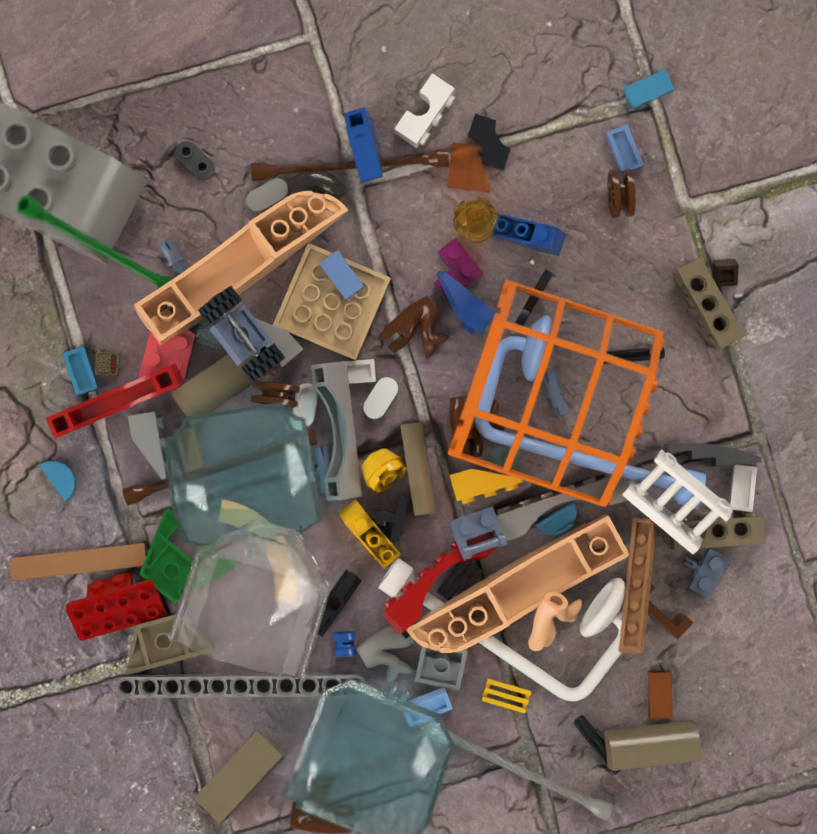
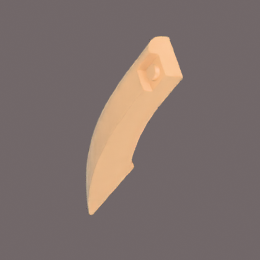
M312 191L294 193L249 221L246 226L200 261L134 304L135 310L146 328L151 331L159 344L163 345L176 335L183 334L204 320L198 309L212 297L221 293L229 286H232L236 293L240 295L347 213L348 209L338 199L326 193L320 194Z
M606 513L587 524L585 522L498 570L423 616L406 630L417 643L425 648L440 651V653H453L465 650L509 627L510 624L537 608L549 592L561 594L583 580L627 558L629 553Z

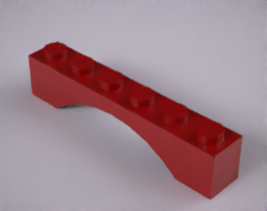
M176 363L45 419L54 439L179 387L184 384V381Z
M492 532L466 540L468 546H472L494 538ZM454 541L450 545L452 550L447 554L442 552L434 559L436 564L431 569L427 566L418 573L419 579L414 584L411 581L408 582L400 590L403 594L397 599L394 596L383 605L386 609L381 614L398 634L404 632L421 617L426 594L432 583L443 571L460 562L482 560L490 555L498 546L474 554L472 558L464 560L456 541Z

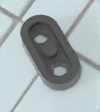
M184 141L177 146L175 151L177 159L196 178L208 180L214 175L215 166L213 162L195 144ZM185 149H190L189 155H183ZM201 164L207 166L204 171L199 170Z

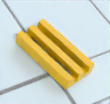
M487 678L481 701L526 713L531 690ZM490 685L522 693L525 696L521 698L490 689ZM489 693L509 700L522 703V707L487 697V695Z

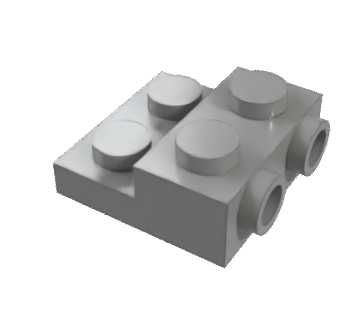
M421 646L415 682L460 690L468 648L453 653H440V651Z

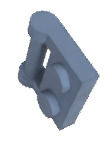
M493 506L449 522L464 560L496 546L501 548L507 545V539L504 533H502ZM489 532L493 533L494 538L472 546H468L466 540Z

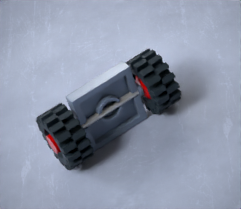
M229 286L221 293L212 297L198 311L208 325L221 316L223 317L210 330L237 366L250 356H256L241 367L251 382H254L272 370L285 357L275 343L263 352L260 351L271 340L244 304L232 313L229 311L242 301L233 287Z

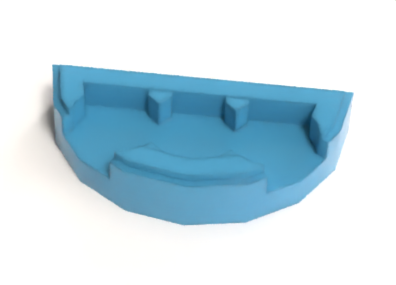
M47 461L39 465L65 502H67L73 496L76 487V477L73 470L66 464L58 461Z
M574 501L535 524L537 528L548 535L566 533L573 527L576 520L577 508Z

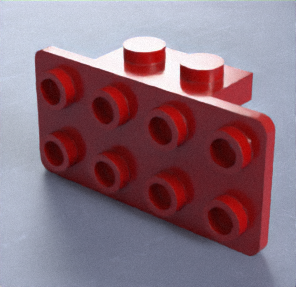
M131 572L117 574L112 578L96 580L91 584H87L86 598L69 602L65 607L78 639L81 641L160 619L166 615V610L154 581L145 580L134 584Z

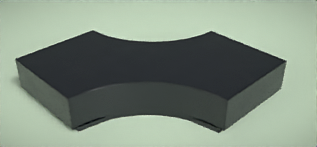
M475 114L468 137L475 140L481 147L483 165L504 171L511 148L502 144L498 139L495 130L496 120Z
M545 269L534 289L544 291L552 277V273ZM530 295L515 324L524 326L539 298Z

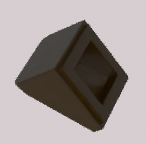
M736 259L713 260L714 281L718 287L738 285L739 264Z

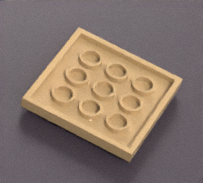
M308 243L273 326L356 361L391 278L344 258L364 285L362 290L346 301L319 264L333 253Z

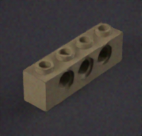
M701 257L673 273L675 276L673 280L678 289L682 288L686 297H684V300L690 309H694L697 315L695 317L696 322L701 329L704 328L708 336H706V339L712 348L715 347L718 351L745 336ZM692 280H696L700 283V291H695L692 289ZM703 300L711 302L712 309L710 311H706L702 307ZM715 319L722 322L723 328L721 331L714 328L713 322Z
M745 512L743 517L734 518V513H731L730 519L727 522L720 517L700 535L703 539L700 548L766 544L764 516H757L756 512ZM706 515L697 516L698 520L689 521V517H685L682 521L691 528L692 526H697ZM738 523H742L744 526V532L741 535L735 533V526ZM716 524L720 525L722 529L718 537L712 534V528ZM670 536L672 550L686 549Z

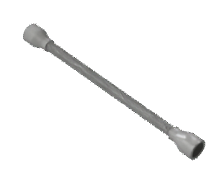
M430 719L426 726L424 736L433 740L455 743V745L463 747V749L471 753L473 752V754L476 753V755L484 757V759L492 761V763L500 764L505 769L508 768V770L518 775L521 774L524 778H529V780L537 782V784L548 789L550 788V790L553 789L558 794L561 793V795L571 800L582 803L583 807L588 808L596 817L607 821L612 812V803L604 799L584 797V795L576 793L574 790L563 787V785L560 786L555 781L547 779L542 775L539 776L536 772H531V770L523 768V766L512 761L510 762V760L507 761V759L491 751L489 752V750L486 751V749L478 747V745L470 743V741L462 740V738L457 737V735L454 736L453 732L447 730L442 723L434 719Z

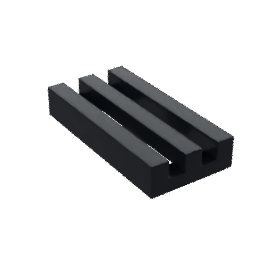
M471 560L460 562L438 588L437 592L449 601L452 599L451 595L473 569L476 572L458 594L470 588L483 570ZM466 563L470 566L446 593L444 589Z

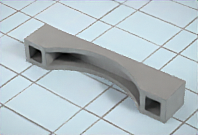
M346 361L311 365L313 388L320 395L327 408L333 430L332 458L324 477L327 501L362 497Z
M604 473L605 478L596 480V477L584 480V485L575 488L574 484L566 486V488L600 499L611 474ZM620 477L614 489L613 500L611 504L608 503L607 505H614L627 500L622 495L628 485L626 478ZM553 491L540 495L541 500L532 502L531 499L519 502V507L512 510L510 506L498 509L496 517L502 533H504L508 541L525 535L536 519L550 508L564 502L582 499L564 493L554 495Z

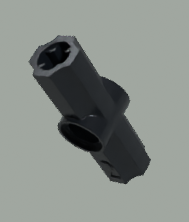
M346 569L307 626L323 637L362 580ZM331 597H337L341 605L339 608L333 609L329 606L328 600Z

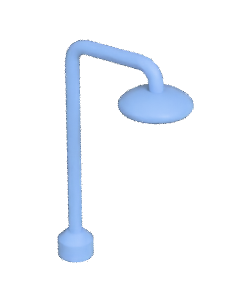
M543 315L534 322L531 329L549 334L551 327L550 316ZM510 336L502 339L499 343L478 409L490 413L503 362L510 350L523 351L521 364L524 376L528 381H534L547 342L527 336V338ZM475 417L477 430L485 439L508 447L512 446L516 434L495 429L490 425L489 421ZM524 436L518 448L519 450L560 461L566 451L564 447ZM575 450L569 461L571 464L611 475L616 466V463ZM626 464L621 477L642 482L652 471ZM687 469L690 474L705 485L706 474ZM662 474L652 486L668 489L676 479ZM683 486L673 497L678 505L684 506L694 494Z

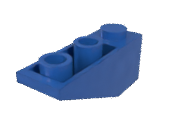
M366 107L344 113L347 134L361 183L383 177L374 121Z
M502 214L496 215L490 233L491 236L557 256L560 254L566 236L555 226Z

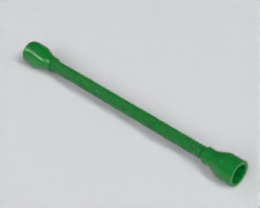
M28 195L23 196L17 204L18 213L29 219H38L52 225L150 280L158 289L173 279L169 276L155 274L49 214V211L45 210L39 201Z

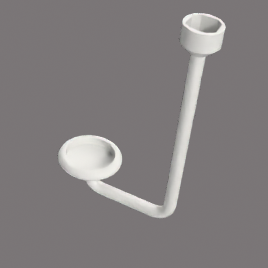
M397 558L384 575L378 588L390 597H399L403 594L400 590L408 582L411 581L414 584L416 581L413 567ZM621 578L610 580L596 595L584 614L580 624L582 636H594L607 628L611 622L617 626L618 635L583 682L577 687L570 688L565 686L494 636H490L478 643L557 697L566 701L585 699L622 654L619 652L623 614L620 612L625 596V583ZM427 592L423 603L431 611L444 604V602Z

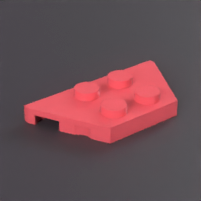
M187 330L183 334H178L163 345H160L150 331L138 378L176 363L182 379L185 380L196 335Z

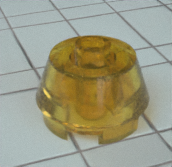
M477 197L478 200H471L469 202L464 200L454 210L453 226L455 231L472 243H480L489 239L494 232L497 221L495 208L489 201Z

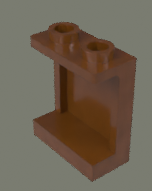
M652 584L650 587V594L656 588ZM649 601L648 615L669 635L676 639H679L694 623L687 616L679 612L670 620Z

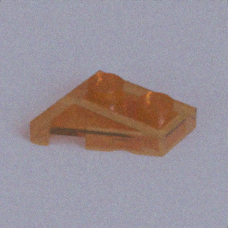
M452 143L447 188L490 193L491 187L475 145Z

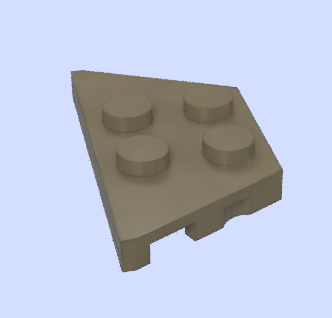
M181 613L135 625L126 675L210 653L212 648Z

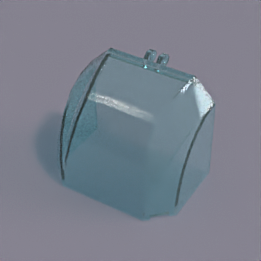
M280 402L188 416L182 421V425L178 430L165 440L171 506L186 543L213 548L246 542L250 558L254 555L251 541L260 540V551L263 556L267 555L265 539L301 534L322 520L306 419L290 412ZM222 499L236 502L250 509L221 508Z
M352 679L323 691L281 795L285 798L290 796L297 803L295 807L299 811L357 834H422L430 823L454 742L438 713L406 701L409 691L404 690L399 698L394 696L396 692V686L391 685L388 693Z

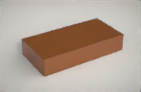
M670 671L648 672V717L650 719L673 718L672 672Z

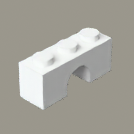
M432 73L420 90V98L427 102L430 107L428 112L424 115L416 116L407 110L394 128L395 135L416 149L420 144L424 145L430 136V133H428L432 126L436 127L441 121L443 109L445 107L449 108L456 98L453 96L455 88Z

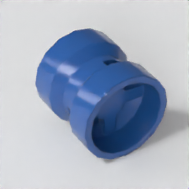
M344 631L333 633V640L336 642L334 656L348 657L357 655L356 647L354 646L356 632Z

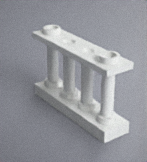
M661 449L654 460L658 464L640 484L632 480L626 486L622 495L690 553L694 554L700 548L703 541L700 535L719 516L727 522L733 509L725 499L719 498L678 464L673 455L665 453ZM666 471L676 480L658 499L654 498L647 492V489ZM684 486L694 495L676 514L671 513L665 508V504ZM702 501L712 510L694 529L689 528L682 520Z

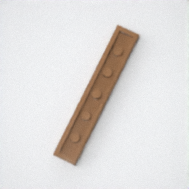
M633 517L619 641L620 653L644 654L657 524L650 518Z
M146 543L9 558L11 581L143 566L147 556Z

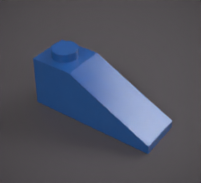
M438 271L436 275L457 320L462 323L461 328L471 335L473 332L481 335L496 312L449 274Z

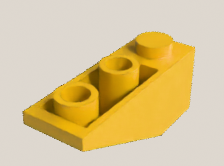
M475 469L449 475L456 501L461 500L462 504L475 501L474 496L483 494L484 498L497 495L496 490L505 488L506 492L519 488L518 484L523 482L522 479L513 476Z
M356 499L338 512L347 527L384 569L401 556V553Z

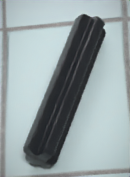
M664 347L660 352L659 359H663L665 357ZM650 348L606 352V354L630 362L650 360L651 356L649 354Z
M585 716L577 717L574 720L575 727L607 766L604 740ZM609 768V770H610L614 775H616V774H618L619 772L622 771V770L613 771V770H611V769Z

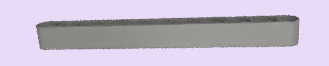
M360 673L130 674L117 681L115 690L123 698L359 696L365 690L366 681ZM285 679L290 680L293 683V689L284 690L281 686V681ZM312 679L316 683V688L307 690L304 687V681ZM329 679H335L338 682L339 687L336 690H330L327 687L326 682ZM170 680L178 683L177 691H171L168 688ZM192 680H197L201 683L200 691H194L191 688ZM221 680L224 683V690L217 691L213 686V682ZM244 680L247 683V689L244 691L237 689L236 681ZM267 680L270 683V689L266 691L261 690L258 685L259 681ZM350 680H360L361 688L358 690L350 688ZM124 681L131 682L133 686L131 692L124 690ZM146 681L154 682L156 686L155 691H148L146 689Z

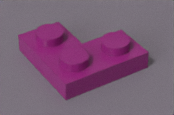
M457 238L438 251L451 269L447 274L462 286L467 287L483 274ZM439 279L434 282L435 286L448 301Z

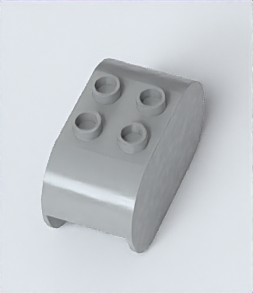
M0 102V213L87 257L107 265L109 261L107 256L46 222L38 219H29L18 213L17 204L23 196L28 195L39 201L42 207L49 211V214L113 249L143 188L147 187L148 181L131 168L107 154Z

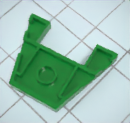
M167 508L139 575L145 580H153L157 590L171 602L176 603L230 570L235 564L219 552L205 569L200 567L168 540L183 520Z

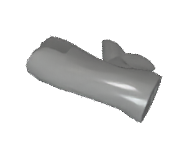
M391 624L379 630L356 647L368 669L378 665L388 666L386 683L394 681L399 673L411 674L416 671V669L394 654L383 651L386 649L405 648L416 643L410 634L406 637H403L402 633L398 634Z

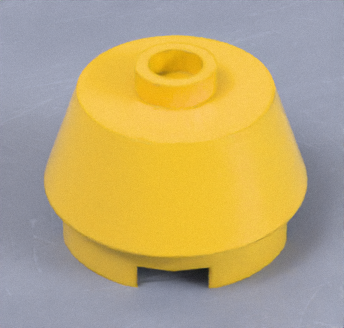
M386 448L371 453L361 466L366 486L377 493L390 489V483L397 477L401 480L407 471L403 458Z

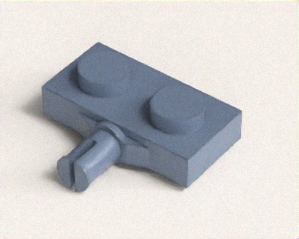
M707 548L703 557L698 562L687 556L684 560L689 563L682 561V565L693 570L692 578L687 588L708 599L729 561V558L711 548Z

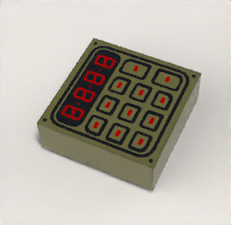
M96 352L95 375L119 376L120 353Z

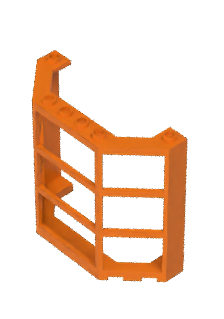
M506 279L497 308L501 309L500 314H494L460 419L464 420L463 425L458 423L447 455L606 507L613 500L614 489L628 460L632 461L636 447H633L635 437L639 438L643 425L640 422L642 416L648 414L651 402H648L650 392H655L658 380L655 377L660 352L665 343V338H663L664 332ZM515 291L557 304L550 334L507 321ZM564 307L606 320L599 351L557 337ZM613 323L654 336L649 354H651L649 367L606 354ZM504 328L547 342L520 423L478 409ZM554 345L597 359L570 440L527 426ZM604 361L647 375L620 456L577 442ZM474 417L517 430L504 466L462 453ZM524 433L567 447L552 483L510 469ZM574 450L616 463L608 483L605 484L600 499L559 485Z

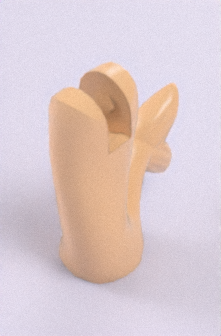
M557 592L546 594L540 602L534 617L532 633L528 640L529 648L533 651H539L544 647L551 646L556 635L554 617L563 622H575L578 619L577 614L581 610L582 600L578 599L568 605L567 599L562 594Z

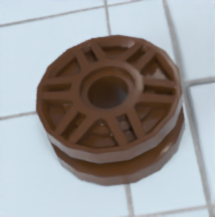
M624 169L621 180H619L616 170H609L607 191L611 217L619 218L621 207L624 208L627 217L634 216L636 197L632 170Z
M268 381L253 382L252 387L262 390V395H252L251 402L277 407L298 408V401L290 399L289 394L300 393L299 386Z

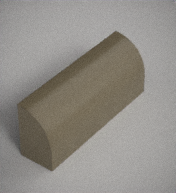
M227 354L174 390L171 395L189 420L195 424L253 384L241 367L256 356H250L237 366L230 355ZM262 375L261 377H259V378H258L257 380H255V381H258L259 379H261V378L264 377L265 375Z
M423 422L400 425L414 516L435 513L437 509Z
M693 720L604 730L607 766L613 771L703 760L700 735Z
M256 730L194 799L221 824L236 811L287 754L266 734Z

